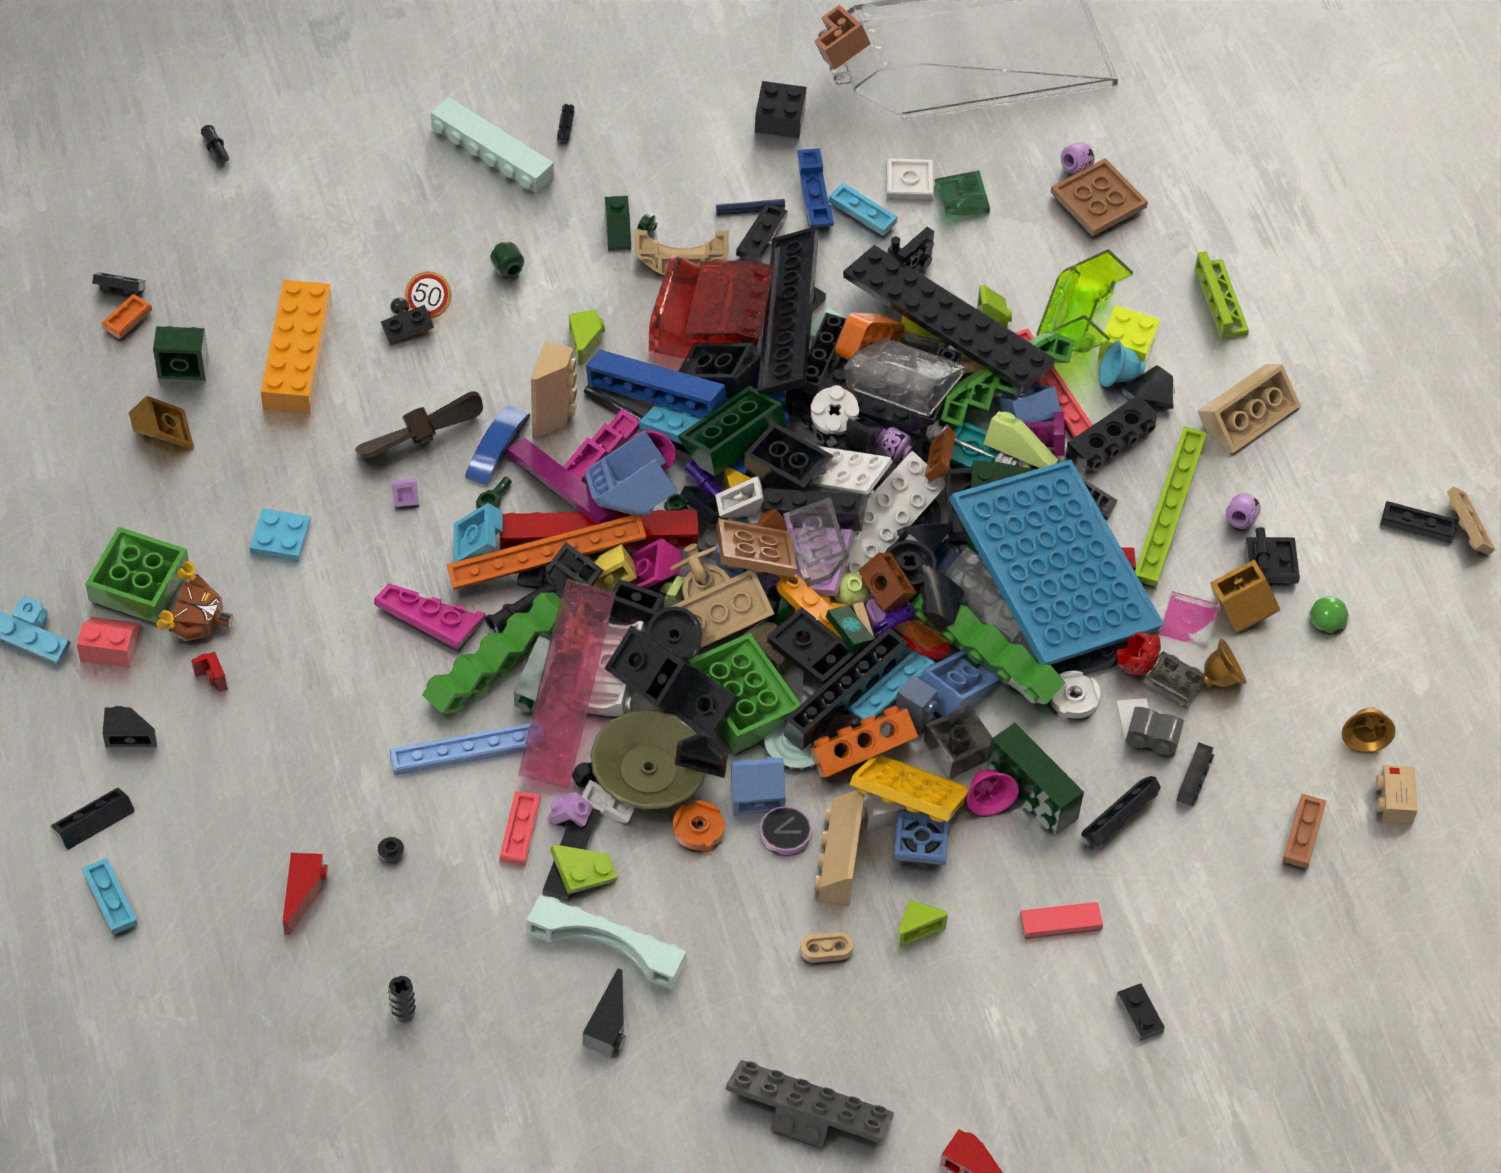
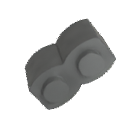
M1135 707L1125 741L1136 748H1151L1161 755H1175L1184 720L1170 714H1159L1149 708Z

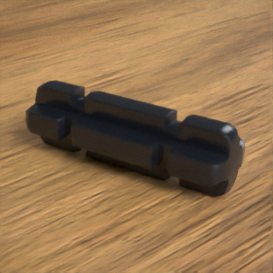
M564 104L562 106L557 132V140L559 142L567 143L570 139L569 134L571 133L572 118L575 112V107L572 104Z

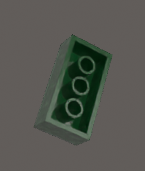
M1013 723L992 738L987 765L989 770H996L999 773L1007 774L1017 781L1019 786L1018 798L1028 811H1032L1039 818L1043 827L1050 829L1056 835L1079 819L1084 791L1016 723Z

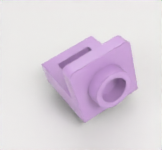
M574 791L554 799L547 819L554 825L570 819L582 827L585 826L593 805Z

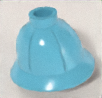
M1114 341L1103 357L1099 371L1100 383L1108 387L1115 382L1133 380L1137 375L1144 374L1145 362L1140 361L1138 355L1131 349L1125 348L1120 341Z

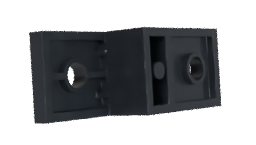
M803 607L767 636L768 644L804 672L802 689L809 695L814 694L854 659L858 653L857 650H851L842 638ZM806 636L809 638V641L801 643L796 638ZM847 710L843 715H850V714H848V710Z
M630 626L604 668L656 707L673 713L699 733H708L714 738L740 699L738 695L690 661L671 653L634 626ZM640 654L642 661L639 666L635 667L634 659ZM709 699L710 708L703 712L702 704L705 700Z

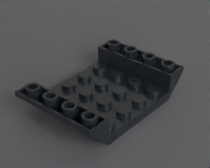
M826 312L809 349L806 386L800 387L813 401L814 397L823 389L838 385L852 393L856 398L859 407L858 417L865 416L881 425L895 427L907 433L933 425L961 360L962 353L939 346L937 354L933 358L886 343L870 342L863 360L859 364H855L835 354L836 344L847 318ZM834 406L831 407V408L840 410V408H838V407H834Z

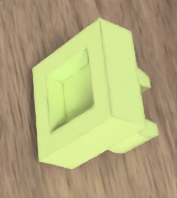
M677 576L673 583L665 582L661 588V592L667 593L664 599L670 602L672 606L685 600L682 589L686 577Z

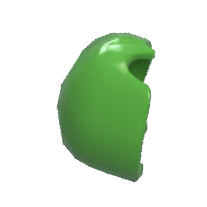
M1327 596L1318 599L1310 611L1312 624L1317 629L1330 634L1338 629L1345 630L1349 622V613L1345 603L1336 597Z

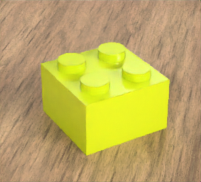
M1115 305L1101 338L1098 357L1103 359L1110 345L1114 341H1120L1125 348L1134 351L1138 355L1139 360L1144 361L1146 365L1157 337L1160 319Z

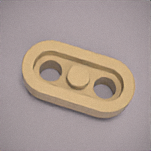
M845 932L810 934L801 941L800 953L806 961L812 963L844 960L852 954L854 943L852 937ZM840 946V947H843L844 949H843V950H837L836 947ZM816 949L818 952L812 953L809 950Z

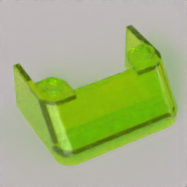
M1109 249L1063 270L1056 279L1040 322L1037 336L1042 333H1057L1074 339L1076 341L1073 351L1079 353L1089 352L1093 348L1109 342L1110 337L1091 321L1098 302L1108 300L1113 295L1115 284L1132 276L1133 271Z

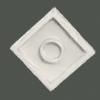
M887 158V198L933 200V160Z

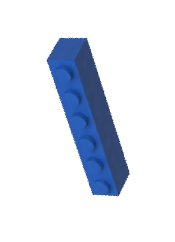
M599 350L586 365L588 385L702 418L727 402L724 384L604 350Z

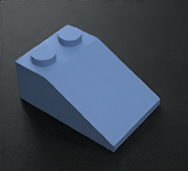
M963 651L924 669L920 680L937 690L936 702H938L935 711L943 719L951 723L965 716L1001 682L994 673L984 666L980 665L979 669L972 666L963 658L965 654Z

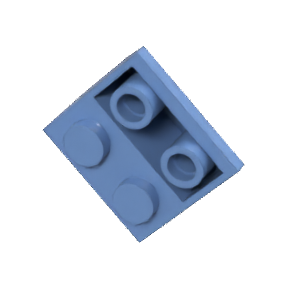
M767 757L761 760L742 759L731 762L730 794L733 816L767 813L776 807L785 806L786 793L783 758Z

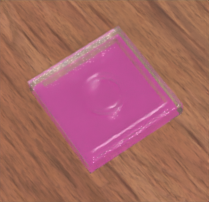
M1171 591L1162 620L1164 625L1160 627L1158 635L1207 648L1220 604Z

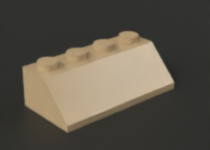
M546 341L544 343L531 377L532 438L538 439L568 425L570 417H575L577 404L574 402L577 389L574 386L577 374L574 371L577 359L573 358V348Z
M1265 364L1197 412L1206 432L1229 453H1234L1299 408L1301 404L1283 364Z
M857 790L834 798L832 808H826L824 824H829L828 831L823 830L821 846H826L825 853L819 854L818 868L822 869V875H816L814 891H819L818 901L850 905L865 794Z

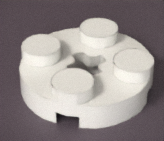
M838 385L820 391L814 397L811 404V420L814 426L825 434H845L848 418L858 417L859 415L858 402L854 395ZM830 407L840 408V415H830Z
M1066 671L1059 674L1066 683L1050 700L1058 716L1063 719H1078L1094 714L1100 700V687L1092 677L1089 679L1083 676V672ZM1071 691H1075L1076 694H1081V696L1072 698L1070 694Z

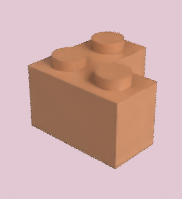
M840 5L821 17L827 32L814 40L823 60L834 70L871 44L862 24Z

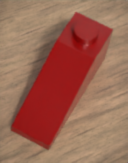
M291 852L282 921L284 935L291 934L321 892L323 880L328 878V864H324L323 854Z
M960 1129L957 1130L941 1155L940 1166L951 1173H1003L984 1144L974 1134L970 1132L965 1133Z

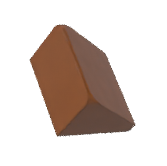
M773 509L761 514L757 526L786 531L789 523L777 510Z

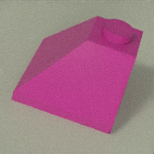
M662 538L629 554L634 561L637 578L629 583L646 589L680 573L681 568L671 571L670 567L681 562L682 552Z

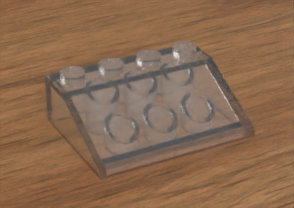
M884 338L857 351L844 366L848 388L928 417L967 370L965 365L888 338Z

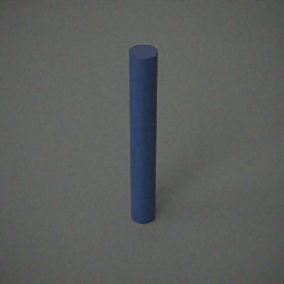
M785 199L716 204V214L762 210L766 203L785 208Z

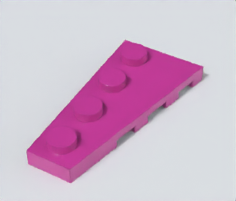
M389 583L374 598L375 606L457 650L485 621L486 617L484 612L477 610L476 613L466 611L465 606L455 604L453 607L441 603L442 599L420 597L419 592Z

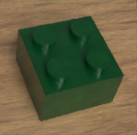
M156 326L153 353L158 379L206 381L209 355L205 328Z

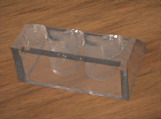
M829 497L783 514L797 562L807 587L832 579L849 557L834 506Z

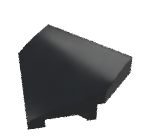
M1158 365L1122 387L1123 396L1129 399L1139 395L1151 407L1166 406V409H1174V378L1169 372Z

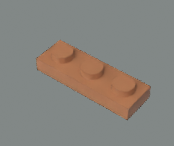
M1301 794L1282 862L1308 869L1327 800Z

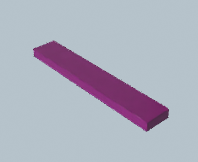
M523 438L506 447V454L595 524L605 523L619 516V511L599 507L591 496L589 486L528 439Z

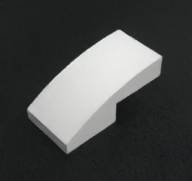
M591 780L587 783L581 797L593 805L594 809L600 810V816L627 824L635 809L633 806L622 804L606 793L600 785Z

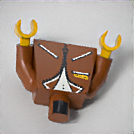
M184 562L182 566L188 573L181 568L178 570L177 575L180 579H189L190 581L189 583L185 582L172 613L163 610L158 615L161 619L156 623L157 628L164 630L168 627L171 634L178 636L184 641L210 638L213 636L217 625L230 628L233 622V614L223 611L222 598L201 576L194 574L195 566L192 562Z

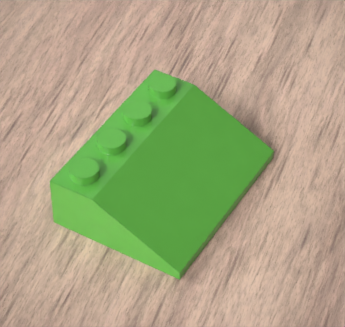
M751 633L688 660L740 697L719 731L734 753L757 744L784 724L785 718L801 705ZM709 699L705 700L702 704V708L705 711L710 708Z

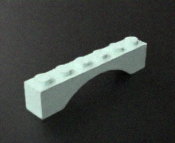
M539 895L527 918L528 934L549 942L565 939H588L609 944L632 958L642 969L648 981L671 990L674 989L686 964V951L682 950L681 947L658 941L652 935L640 934L626 925L620 926L609 922L603 916L591 915L580 907L568 906L554 897Z

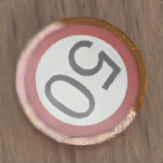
M426 271L415 275L408 282L405 289V299L409 304V310L425 305L430 318L443 314L451 302L452 292L448 281L435 272Z

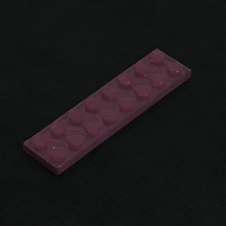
M570 579L565 580L518 776L569 788L616 592Z

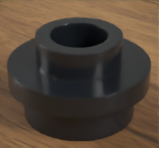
M387 837L378 845L379 856L389 863L398 861L404 853L402 841L395 837ZM388 847H395L393 850L386 849Z

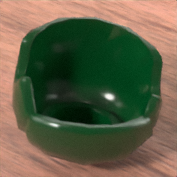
M772 585L766 596L775 614L767 618L770 619L768 622L781 625L793 615L795 608L778 592L777 585Z

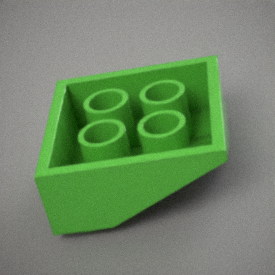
M118 527L85 583L88 600L157 623L160 619L158 615L167 608L182 581L177 575L178 570L182 568L187 572L182 566L184 562L189 561L187 549Z

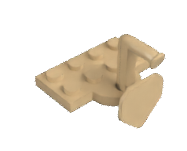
M691 544L684 548L688 558L670 567L671 571L687 564L691 567V571L683 583L682 591L685 600L673 606L685 608L695 614L702 628L701 648L775 614L755 572L748 570L730 578L718 566L703 563L702 557L717 551L716 546L699 553L697 550L698 545ZM695 578H696L698 581L702 582L703 585H699V584L696 582Z

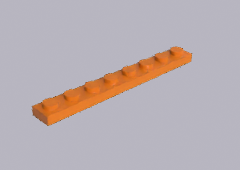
M631 515L447 564V569L453 590L549 565L565 542L583 555H588L617 547L620 544L625 545L646 539V534L640 515Z

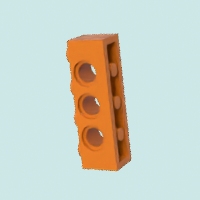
M897 705L883 711L884 715L875 718L874 715L860 721L861 725L852 729V726H847L838 730V735L829 739L828 736H824L815 740V745L810 747L809 751L820 777L833 775L917 738L918 735L907 708H898ZM884 723L890 726V733L886 737L882 736L880 731ZM861 733L867 736V744L864 747H860L857 742L858 736ZM839 743L844 746V754L841 757H837L834 753V748Z

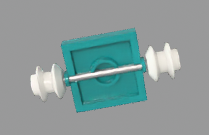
M937 420L933 425L928 426L926 436L933 440L948 428L949 425L941 427L940 422ZM964 421L962 427L957 426L955 429L950 465L957 468H971L973 460L1001 462L1018 466L1019 460L1015 457L1008 456L983 444L987 431Z

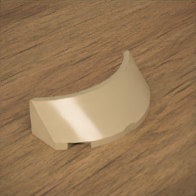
M636 229L635 255L644 264L660 274L676 278L698 276L719 265L729 255V229L716 231V235L712 240L706 241L704 245L693 248L668 247L660 244L659 241L652 240L647 230Z

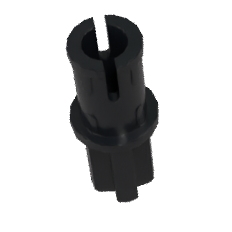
M205 125L201 129V135L207 143L206 148L212 153L216 162L223 165L229 161V156L224 148V141L222 138H219L213 125Z

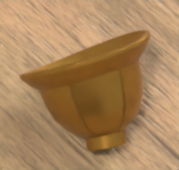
M1220 639L1217 650L1207 658L1204 664V673L1200 675L1208 687L1212 685L1227 687L1237 682L1246 684V678L1232 650L1224 639Z
M1366 707L1359 710L1345 722L1341 735L1347 747L1354 751L1368 753L1387 747L1394 739L1396 730L1393 721L1381 710L1374 707Z

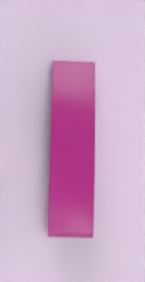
M621 409L609 425L604 423L592 439L587 437L563 467L584 483L587 480L585 473L593 464L625 444L638 431L639 420L624 409Z

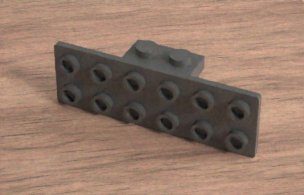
M741 1060L726 1085L727 1091L776 1107L771 1127L772 1131L821 1148L825 1144L829 1126L880 1143L894 1116L893 1111L887 1110L883 1106L863 1102L857 1097L837 1093L831 1088H823L811 1084L805 1079L793 1078L781 1071L761 1067L752 1061Z

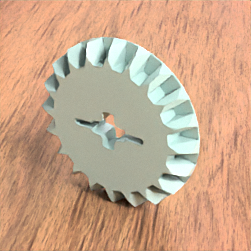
M784 724L764 738L767 754L774 758H783L784 765L790 767L791 770L794 768L803 770L805 767L812 768L815 763L809 751V748L815 745L814 741L801 750L783 735ZM823 733L820 734L815 740L823 737Z

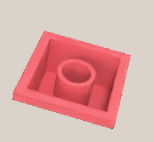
M97 617L89 618L82 624L77 641L80 661L130 668L142 627L141 623Z

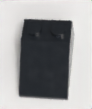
M694 343L678 372L724 384L726 398H733L748 386L752 387L759 374L761 356L753 343Z
M773 422L744 454L745 469L748 474L759 477L764 483L805 490L832 460L833 455Z
M971 468L949 469L944 476L946 483L944 490L947 523H952V529L948 533L949 542L967 541V531L949 498L953 493L970 489Z

